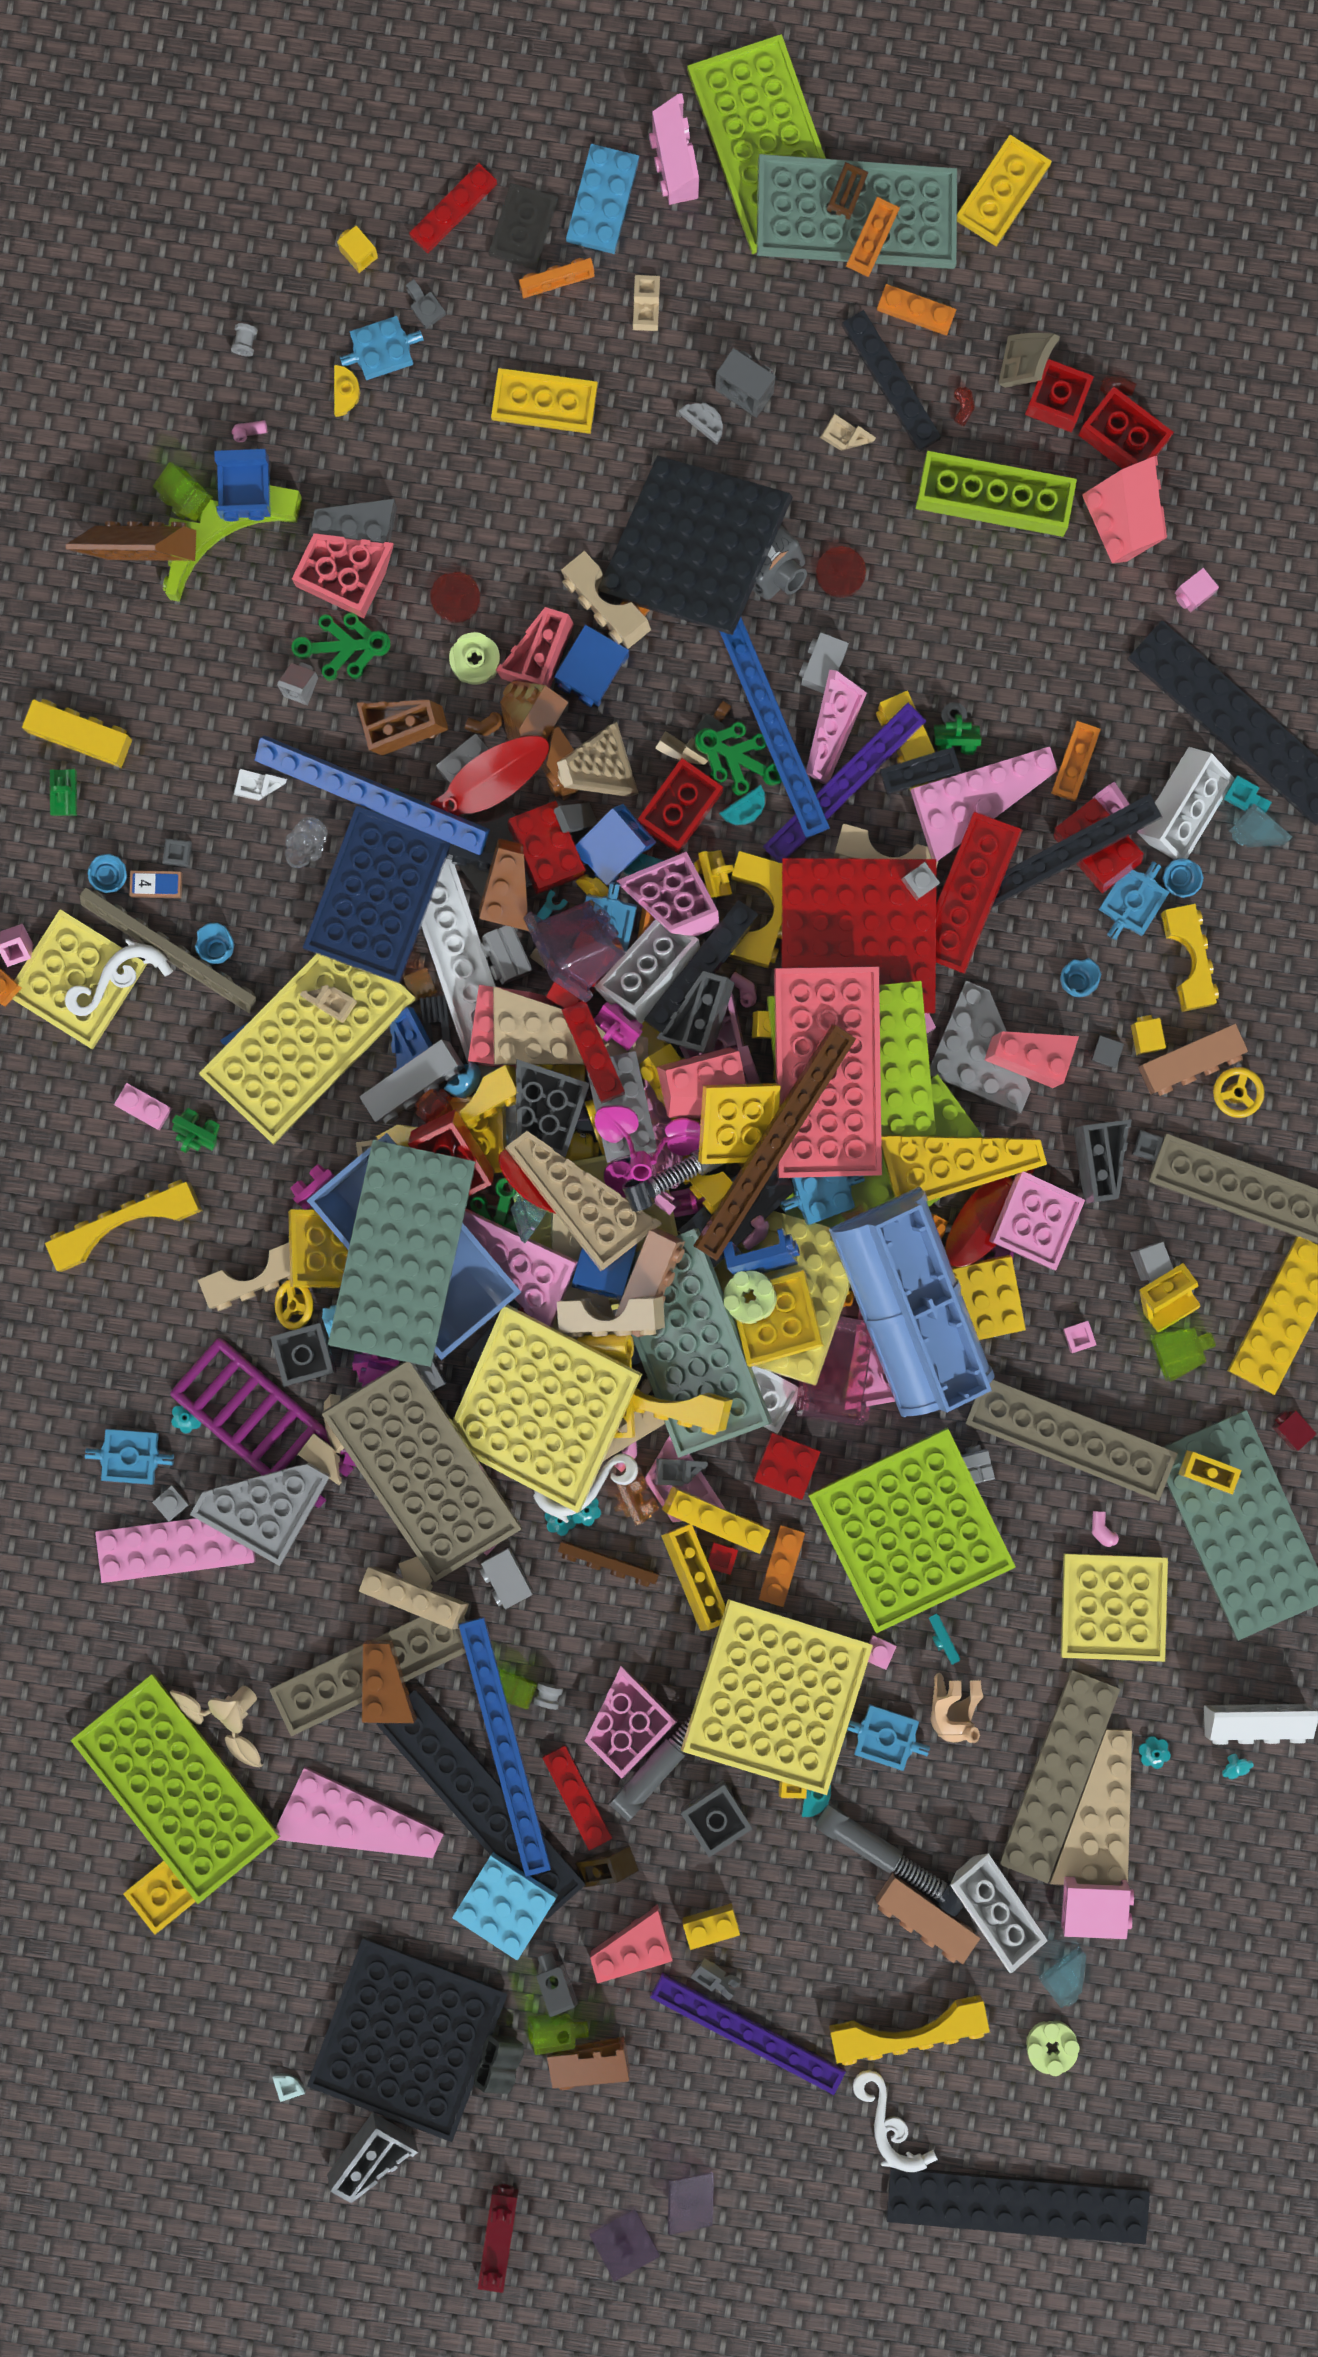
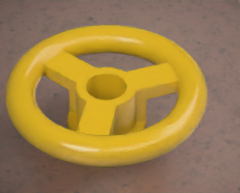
M1243 1067L1230 1068L1217 1078L1213 1090L1214 1100L1223 1113L1235 1118L1247 1117L1255 1113L1261 1106L1264 1099V1086L1261 1079L1253 1071ZM1233 1075H1239L1237 1083L1231 1084L1225 1092L1221 1093L1222 1085L1226 1079ZM1247 1077L1255 1084L1257 1091L1255 1101L1247 1095L1245 1088ZM1236 1088L1240 1089L1241 1091L1240 1097H1237L1234 1094V1090ZM1223 1100H1228L1232 1104L1243 1102L1248 1108L1234 1110L1228 1107Z
M287 1280L277 1291L275 1312L278 1320L285 1328L297 1330L303 1328L310 1320L313 1311V1298L308 1287H297L303 1294H296L295 1288L290 1287V1280ZM287 1291V1308L283 1312V1297L285 1292ZM293 1314L303 1315L298 1322L289 1321Z

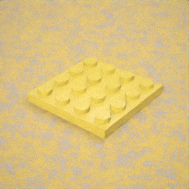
M60 909L32 952L31 959L26 961L14 980L22 988L14 996L13 1000L89 1048L94 1049L147 964H144L137 957L124 961L117 969L118 974H124V965L131 966L136 972L135 982L129 987L120 988L110 980L100 1003L92 1013L86 1016L74 1015L65 1005L67 991L73 986L89 988L91 995L82 993L77 997L78 1005L81 1007L88 1006L94 998L103 968L108 960L122 948Z
M1064 1553L1061 1657L1165 1662L1168 1558Z

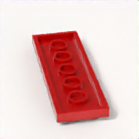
M973 812L936 905V963L965 974L1023 831L1022 829Z

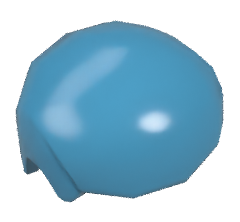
M102 854L95 857L87 873L90 884L96 890L106 894L118 891L124 885L127 878L125 864L119 857L112 854Z
M1185 858L1172 861L1165 868L1163 875L1165 888L1171 894L1182 898L1194 895L1201 888L1204 879L1200 866Z
M207 923L197 931L195 948L199 957L209 964L224 963L233 953L234 939L226 926L219 923Z
M1090 958L1085 960L1073 959L1062 969L1060 976L1062 988L1074 997L1090 995L1098 987L1101 978L1100 968Z
M470 1062L469 1065L465 1064L466 1073L458 1074L457 1078L446 1084L444 1090L458 1098H467L472 1095L479 1087L482 1077L479 1066L474 1062Z

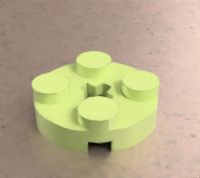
M473 632L464 634L457 640L450 650L449 661L452 671L460 681L477 685L483 684L496 676V668L500 665V654L493 640L484 634ZM474 652L477 653V656H482V660L478 661L476 665L468 662V658H471Z
M757 1271L737 1272L728 1282L724 1291L725 1308L736 1320L746 1324L757 1323L756 1321L767 1318L774 1310L777 1301L776 1292L771 1281ZM754 1291L753 1294L756 1296V1300H750L749 1304L745 1303L744 1295Z
M1056 2020L1043 2021L1036 2024L1030 2030L1026 2041V2050L1032 2065L1040 2072L1052 2076H1059L1063 2072L1068 2071L1076 2062L1080 2048L1071 2028L1065 2023ZM1055 2041L1059 2043L1056 2053H1047L1048 2047L1046 2044L1048 2042L1051 2044L1055 2043Z

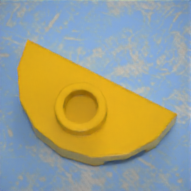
M334 365L335 417L346 415L359 402L360 388L357 378L350 370L343 366Z
M584 874L575 881L586 895L590 894L599 897L608 895L609 888L599 878L595 877L592 879L588 877L589 875Z

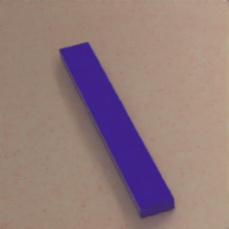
M909 703L816 793L827 820L926 722ZM795 814L763 846L779 863H782V858H789L808 839L805 837L797 815Z
M664 1973L661 1974L650 1995L651 1999L832 2095L836 2093L846 2073V2070Z

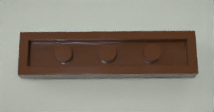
M564 1540L561 1541L558 1552L563 1553V1559L576 1562L577 1558L587 1561V1567L601 1570V1567L611 1570V1575L625 1579L626 1575L634 1577L635 1583L649 1587L650 1583L656 1585L659 1573Z

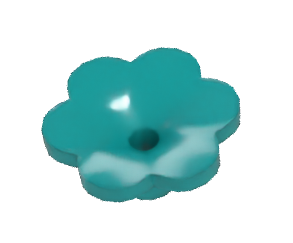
M182 1405L173 1408L172 1414L174 1417L171 1421L173 1427L180 1428L181 1432L186 1434L190 1433L192 1429H198L202 1423Z
M595 1497L585 1507L588 1508L587 1513L583 1509L573 1514V1522L577 1524L583 1523L585 1526L592 1525L594 1519L599 1518L601 1515L598 1499Z
M545 1513L548 1531L552 1533L557 1532L560 1536L566 1535L569 1529H573L576 1526V1523L573 1522L572 1515L567 1516L569 1522L565 1523L564 1521L558 1522L557 1517Z
M1149 1736L1145 1743L1140 1744L1138 1751L1142 1755V1764L1145 1766L1151 1765L1155 1769L1161 1768L1163 1763L1167 1762L1171 1757L1170 1752L1167 1750V1741Z
M1232 1754L1227 1758L1230 1764L1222 1771V1775L1229 1779H1235L1238 1776L1249 1773V1769L1254 1764L1252 1761H1247V1759L1239 1760L1237 1754Z

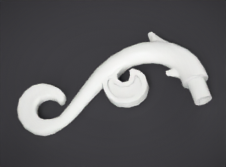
M126 939L128 946L116 952L103 968L92 1002L86 1007L78 1005L77 997L82 993L91 995V990L85 986H73L66 993L65 1005L74 1015L86 1016L92 1013L98 1006L110 980L120 988L129 987L135 982L136 972L131 966L124 965V974H118L117 969L124 961L135 957L144 958V964H153L166 977L173 972L166 962L168 960L167 957L159 949L151 945Z
M618 1454L611 1458L594 1480L581 1510L587 1507L597 1496L614 1465L624 1463L626 1472L621 1476H616L612 1473L611 1479L620 1485L632 1483L638 1474V1465L634 1458L627 1454ZM534 1490L535 1494L533 1497L544 1512L563 1520L565 1523L569 1522L567 1516L576 1514L575 1511Z
M872 2070L860 2072L853 2082V2091L857 2098L862 2101L872 2102L875 2096L866 2093L864 2086L866 2083L873 2081L879 2087L874 2132L877 2147L886 2159L881 2162V2165L905 2172H917L926 2169V2165L938 2160L934 2150L923 2155L921 2153L913 2155L910 2152H906L907 2156H903L890 2146L887 2132L889 2130L894 2131L895 2133L891 2136V2141L901 2143L908 2135V2127L899 2117L893 2116L885 2119L887 2092L882 2076Z

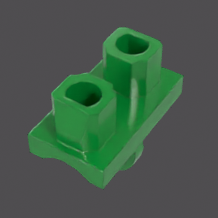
M956 715L955 722H946V725H934V739L937 750H945L951 748L952 745L961 746V753L974 755L977 746H981L980 725L962 722V715Z
M50 769L51 816H77L76 769Z
M187 1108L180 1116L175 1115L172 1123H174L172 1130L179 1133L176 1140L183 1143L181 1151L187 1153L190 1148L199 1151L201 1146L213 1151L216 1147L220 1125L209 1119L203 1128L195 1125L199 1119V1114L190 1108Z

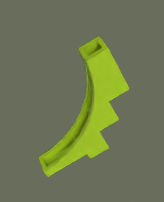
M270 485L271 517H264L260 521L239 518L238 521L229 522L220 519L216 509L218 501L204 499L203 507H199L197 519L200 523L170 518L169 526H171V522L187 523L188 528L196 530L195 561H168L170 572L169 576H165L163 590L166 591L165 593L168 598L180 602L185 583L194 566L207 550L225 536L238 529L257 523L273 521L297 523L302 501L300 492Z

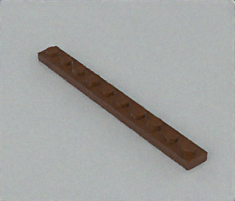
M831 1025L693 1245L695 1248L716 1261L719 1259L856 1038L837 1025Z

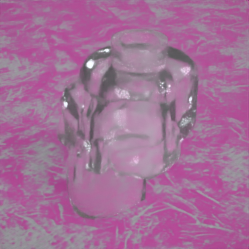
M305 817L294 827L292 833L286 836L285 844L287 848L285 849V856L291 867H304L309 864L310 860L316 861L322 856L323 844L326 841L328 832L320 820L313 817Z

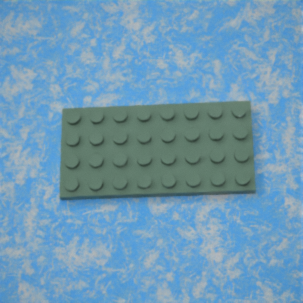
M759 154L757 256L848 262L875 200L879 197L900 207L875 264L954 269L957 253V168ZM845 162L868 171L850 220L846 219V216L843 214L841 216L836 215V211H827ZM847 170L835 204L837 205L841 202L852 174L849 170ZM858 174L844 205L847 209H849L861 178Z
M377 1140L372 1141L328 1345L432 1367L476 1164L475 1161Z
M699 1228L676 1236L685 1241L683 1246L685 1252L681 1261L676 1263L673 1270L675 1273L674 1280L664 1293L666 1297L664 1302L665 1328L656 1330L654 1335L642 1337L632 1335L655 1398L668 1401H685L701 1394L712 1393L733 1399L726 1430L717 1432L716 1435L702 1432V1427L699 1426L684 1427L678 1425V1420L672 1418L664 1420L678 1458L773 1423L752 1367L747 1366L741 1338L732 1315L724 1306V1294L710 1257L693 1246L700 1236ZM641 1250L634 1254L625 1289Z
M1247 1410L1162 1446L1178 1453L1166 1484L1236 1640L1239 1641L1317 1606L1318 1567ZM1186 1451H1193L1242 1470L1233 1495L1179 1475L1178 1473Z

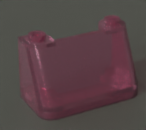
M839 1317L816 1386L799 1381L795 1404L796 1417L864 1426V1422L868 1421L870 1407L866 1406V1401L863 1399L870 1353L874 1349V1345L863 1320Z

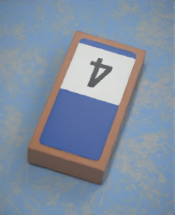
M130 871V897L182 898V872Z

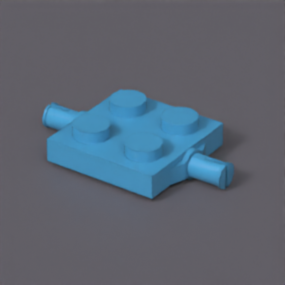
M395 316L350 331L354 344V353L340 356L343 367L358 363L363 370L365 379L369 380L413 365L410 345L424 341L420 330L406 335L400 326L398 317Z
M1151 862L1145 874L1132 870L1116 882L1098 909L1111 917L1115 922L1107 933L1109 937L1113 935L1112 939L1117 940L1123 928L1130 929L1142 936L1168 896L1169 891L1159 886L1154 880L1161 868L1159 864L1155 867L1156 862Z
M610 882L607 896L599 897L587 894L578 939L586 928L595 923L619 938L616 944L619 949L616 954L624 955L629 949L637 905L617 899L620 884Z
M864 1176L792 1178L794 1197L781 1201L782 1209L785 1212L798 1206L807 1225L853 1209L855 1204L851 1195V1186L864 1182Z
M106 1429L102 1448H86L85 1453H95V1455L85 1454V1459L100 1460L102 1466L101 1481L153 1485L155 1470L158 1464L173 1466L174 1463L171 1460H164L174 1459V1455L159 1454L157 1447L159 1433Z
M869 1704L866 1716L861 1724L850 1720L847 1728L848 1731L857 1733L858 1741L854 1755L904 1771L907 1759L912 1752L927 1757L930 1746L916 1742L915 1734L919 1720Z

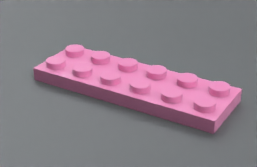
M196 1518L95 1532L101 1583L256 1562L254 1551Z

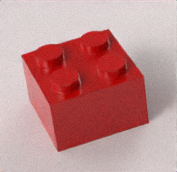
M1048 359L1042 379L1036 384L1025 415L1072 433L1094 376Z
M771 1432L753 1481L802 1500L820 1451Z

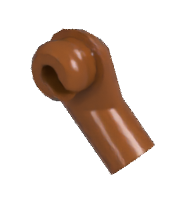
M492 712L490 716L482 721L468 717L465 730L488 736L501 727L502 716L497 712Z

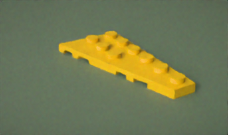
M881 1135L882 1154L895 1198L917 1187H921L925 1191L928 1201L1047 1165L1040 1139Z

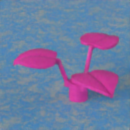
M613 1105L603 1106L596 1111L595 1125L600 1136L611 1143H617L625 1137L629 1146L630 1163L626 1160L613 1161L604 1170L605 1184L623 1198H626L622 1188L625 1182L633 1178L637 1181H645L650 1178L652 1174L651 1165L656 1164V1159L666 1142L668 1149L680 1156L690 1155L691 1152L699 1149L700 1123L695 1120L678 1118L670 1121L665 1126L667 1137L662 1138L653 1156L650 1157L645 1151L635 1152L629 1134L637 1130L639 1122L637 1114L631 1108Z

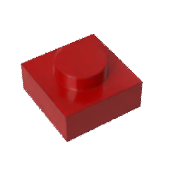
M713 1542L707 1561L710 1569L731 1575L738 1549Z

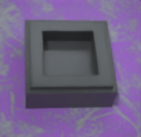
M166 838L163 864L189 867L192 842Z
M1099 1036L1091 1061L1116 1068L1124 1043Z
M1139 1130L1132 1155L1155 1162L1164 1137Z

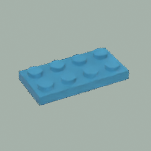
M595 144L590 145L566 242L615 254L639 163V155Z

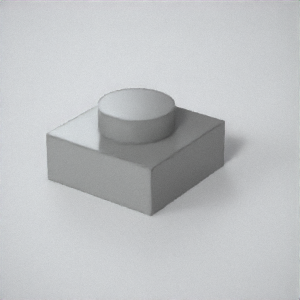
M174 1485L152 1502L169 1522L190 1505Z

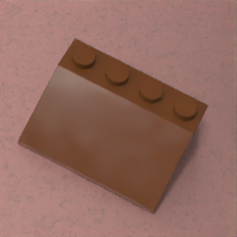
M106 521L105 526H94L68 542L66 549L106 560L195 561L196 530L188 528L187 523L171 522V526H165V523L149 522V526H143L141 522L129 521L127 526H121L119 522Z

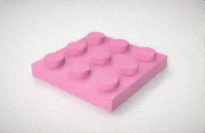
M1026 1172L1018 1173L1015 1176L989 1241L1047 1268L1057 1270L1085 1200Z

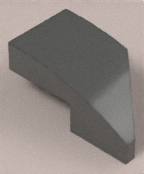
M657 1458L655 1484L672 1486L688 1484L696 1474L707 1467L708 1462Z

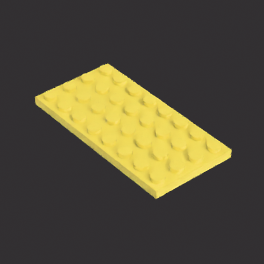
M316 954L207 1064L199 1075L274 1145L376 1041L401 1011L409 1007L416 999L401 984ZM328 985L330 988L335 987L352 997L357 1003L344 1023L301 997V992L321 989V986Z

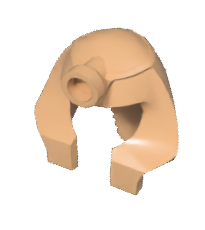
M937 1673L934 1676V1695L931 1713L932 1727L939 1737L948 1742L955 1743L962 1742L963 1740H967L969 1743L978 1742L980 1733L971 1719L977 1704L983 1698L981 1681H970V1696L956 1702L962 1696L961 1681H949V1691L946 1694L943 1675Z

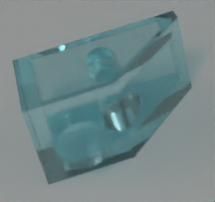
M1255 804L1248 808L1229 830L1233 834L1232 838L1242 846L1245 844L1247 847L1279 846L1286 844L1292 838L1289 833Z
M516 1191L513 1195L516 1201L511 1207L520 1240L526 1243L538 1227L547 1210L530 1203Z
M1080 1946L1039 1976L1040 1981L1060 2008H1063L1065 2005L1067 2007L1073 2005L1079 1999L1078 1995L1082 1993L1086 1954Z

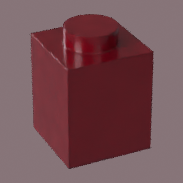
M1294 1410L1281 1412L1275 1418L1276 1423L1272 1426L1284 1442L1295 1451H1299L1317 1435L1301 1415Z

